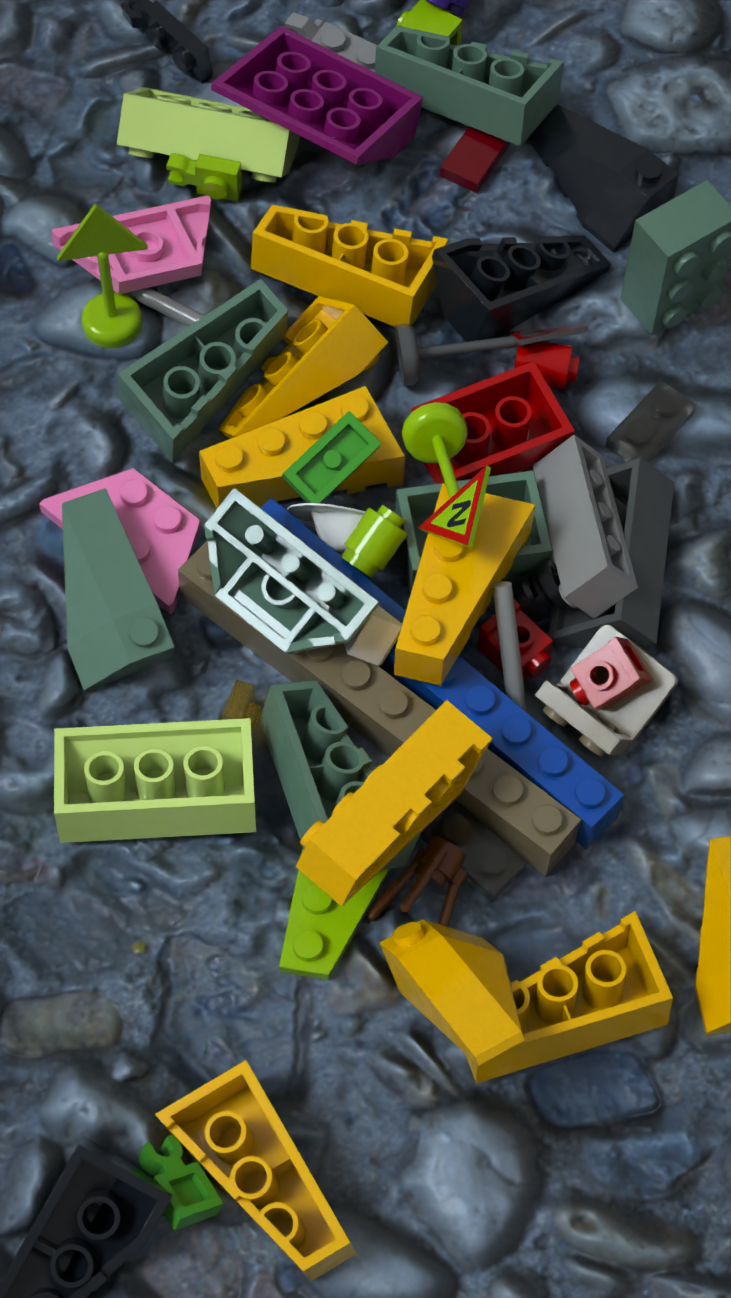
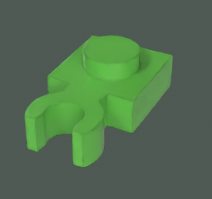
M173 1135L167 1136L160 1148L165 1156L156 1153L150 1142L145 1143L138 1155L139 1163L147 1173L154 1176L153 1180L172 1194V1198L163 1214L174 1231L214 1217L219 1213L224 1204L198 1161L188 1165L183 1163L181 1159L183 1154L182 1146Z

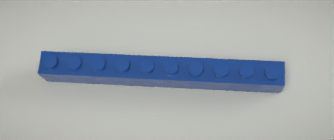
M273 498L261 507L264 512L377 600L381 608L403 623L406 610L343 559ZM397 641L395 642L383 664L379 667L436 710L448 700L493 739L487 749L581 819L576 842L585 850L618 818L624 794L463 658L458 656L444 682L439 686L394 675Z

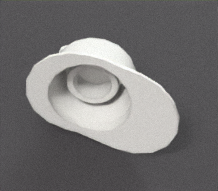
M299 503L287 508V511L294 517L314 522L318 537L340 556L347 549L344 543L366 512L321 503Z

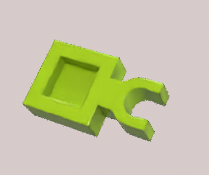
M170 154L166 165L167 170H171L168 177L169 184L179 186L195 185L197 187V194L209 195L210 198L218 200L239 201L242 191L241 162L199 154L197 161H194L181 154Z

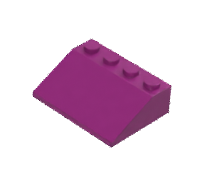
M283 26L278 27L214 80L211 85L212 91L356 165L394 158L415 138L423 101L422 96Z

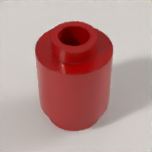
M546 341L521 346L518 344L514 368L534 361L550 388L565 390L567 381L576 382L580 356L571 355L573 346Z

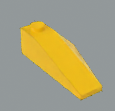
M318 296L287 330L283 338L287 346L283 352L276 358L274 356L268 357L261 367L264 371V378L261 383L252 385L244 391L218 430L224 436L233 438L282 419L356 377L361 372L370 369L380 358L379 352L386 346L388 341L356 305Z
M731 836L710 839L708 846L704 907L699 937L700 948L695 978V992L706 1036L731 1032Z
M422 919L418 922H409L399 926L394 930L392 936L379 942L399 992L478 1066L525 1041L518 1010L513 999V989L507 974L508 968L505 958L500 951L485 939Z

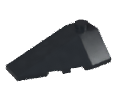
M558 104L528 137L544 165L550 167L558 179V188L563 196L569 197L577 210L576 217L582 227L613 253L632 239L636 219L674 199L679 177L675 170L649 149Z

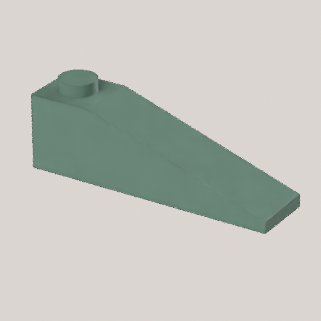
M106 488L62 503L67 650L83 691L87 692L173 660L175 647Z

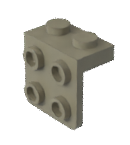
M603 625L599 628L572 666L607 645L609 640L614 637H620L629 640L652 681L605 710L594 709L591 703L584 706L579 702L570 686V682L576 678L571 669L567 671L560 682L546 680L535 694L537 698L546 704L543 712L549 718L563 727L570 723L583 734L579 739L580 742L601 757L605 753L608 755H624L677 685V677L673 672L618 629L610 625ZM604 666L599 668L595 674L600 685L605 684L609 678V672Z

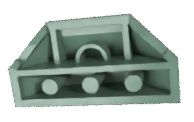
M235 488L232 489L204 524L205 535L208 540L214 595L286 654L350 642L380 605L377 600Z

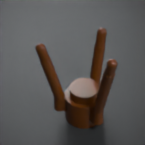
M433 836L426 848L419 849L410 865L367 913V919L370 921L375 920L417 874L419 877L400 905L401 911L408 912L427 883L442 889L445 883L448 882L449 886L438 924L449 927L459 889L468 874L460 868L466 858V854L451 842Z

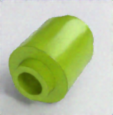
M381 505L377 512L369 507L344 543L347 549L341 557L373 578L378 569L384 570L408 533L401 529L406 520L384 505Z

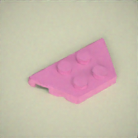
M210 196L197 197L113 216L148 246L146 250L109 254L113 290L118 294L201 276L210 217ZM80 223L52 229V243L54 247L61 251ZM97 256L72 259L101 281Z
M134 468L45 498L39 503L41 513L63 530L62 503L106 488L158 606L169 614L175 610L180 588L178 569L190 558L192 549L196 547L201 531L200 519Z

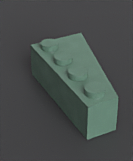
M396 26L376 46L375 73L422 96V108L460 122L467 127L470 126L498 137L505 142L521 146L559 103L564 61L549 58L546 65L528 61V53L512 50L510 57L487 52L486 44L471 42V44L457 46L450 44L448 36Z
M259 279L119 372L118 399L173 463L285 337L289 310L264 281Z
M317 680L271 685L259 719L300 841L315 822L321 820L325 823L332 816L334 808L349 792L354 794L373 772L370 768L371 759L363 747L358 749L346 733L348 729L347 724ZM421 832L381 870L405 867Z

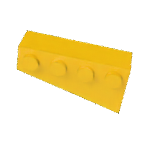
M271 205L253 231L251 269L314 295L354 304L364 315L395 327V325L409 324L412 326L437 286L432 254L435 249L448 245L449 239L433 236L432 242L411 238V231L394 228L393 234L367 229L368 223L351 220V223L338 224L329 222L328 215Z
M366 386L199 451L201 480L216 509L233 488L237 489L259 508L271 498L279 503L280 500L300 497L282 478V474L348 411L382 444L335 491L347 490V494L366 491V486L382 483H387V487L403 485L405 455Z
M442 483L434 513L450 499L444 483ZM485 493L472 549L428 533L395 648L394 675L439 686L442 685L467 643L473 627L479 617L483 616L490 604L493 595L492 585L501 582L502 578L506 577L513 565L516 554L529 538L532 531L535 504Z
M446 700L383 765L381 764L373 770L354 794L349 792L334 808L332 816L325 823L318 820L309 828L300 841V844L305 848L295 867L342 907L462 793L493 738Z
M636 911L621 918L620 924L601 934L599 931L582 941L581 947L558 959L556 956L540 965L538 972L521 982L518 980L511 983L512 994L518 1010L525 1041L479 1066L467 1055L466 1058L477 1084L668 1025L673 996Z
M247 1060L155 1114L167 1130L311 1281L357 1254Z

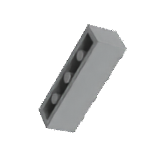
M573 435L535 463L533 469L552 546L551 558L557 567L560 580L558 587L560 595L570 607H578L591 617L596 618L636 590L638 586L604 457Z

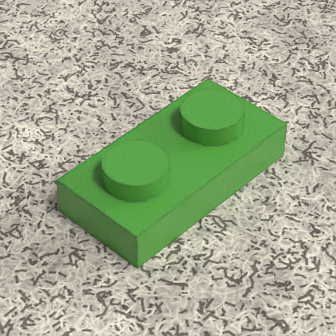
M348 411L282 474V478L306 503H322L380 448L382 443Z

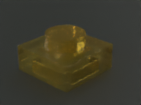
M240 680L235 681L220 720L251 718V732L254 731L260 715L261 705L255 704L253 684Z

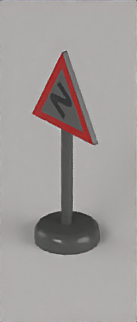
M409 324L395 325L396 352L401 383L403 387H407L419 382L420 359L515 347L518 344L521 346L588 332V326L508 331V337L418 348L414 328Z

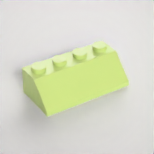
M142 87L123 94L116 145L129 147V154L145 158H153L154 152L166 155L171 153L181 154L194 161H197L199 154L241 162L242 170L252 171L251 178L265 182H276L277 177H283L290 173L301 136L243 106Z
M251 718L54 729V816L60 843L256 832Z

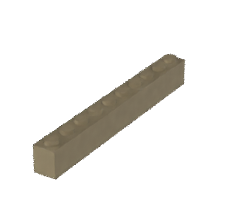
M208 540L178 569L180 595L184 600L291 682L317 680L345 723L389 757L436 711V709L379 666L348 655L344 643L286 654L214 595ZM489 749L485 751L462 793L451 803L544 876L550 873L575 844L581 823L579 817Z

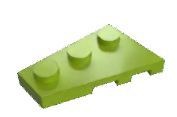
M391 868L380 870L342 907L298 869L279 972L329 981L357 932V927L381 890L382 884Z

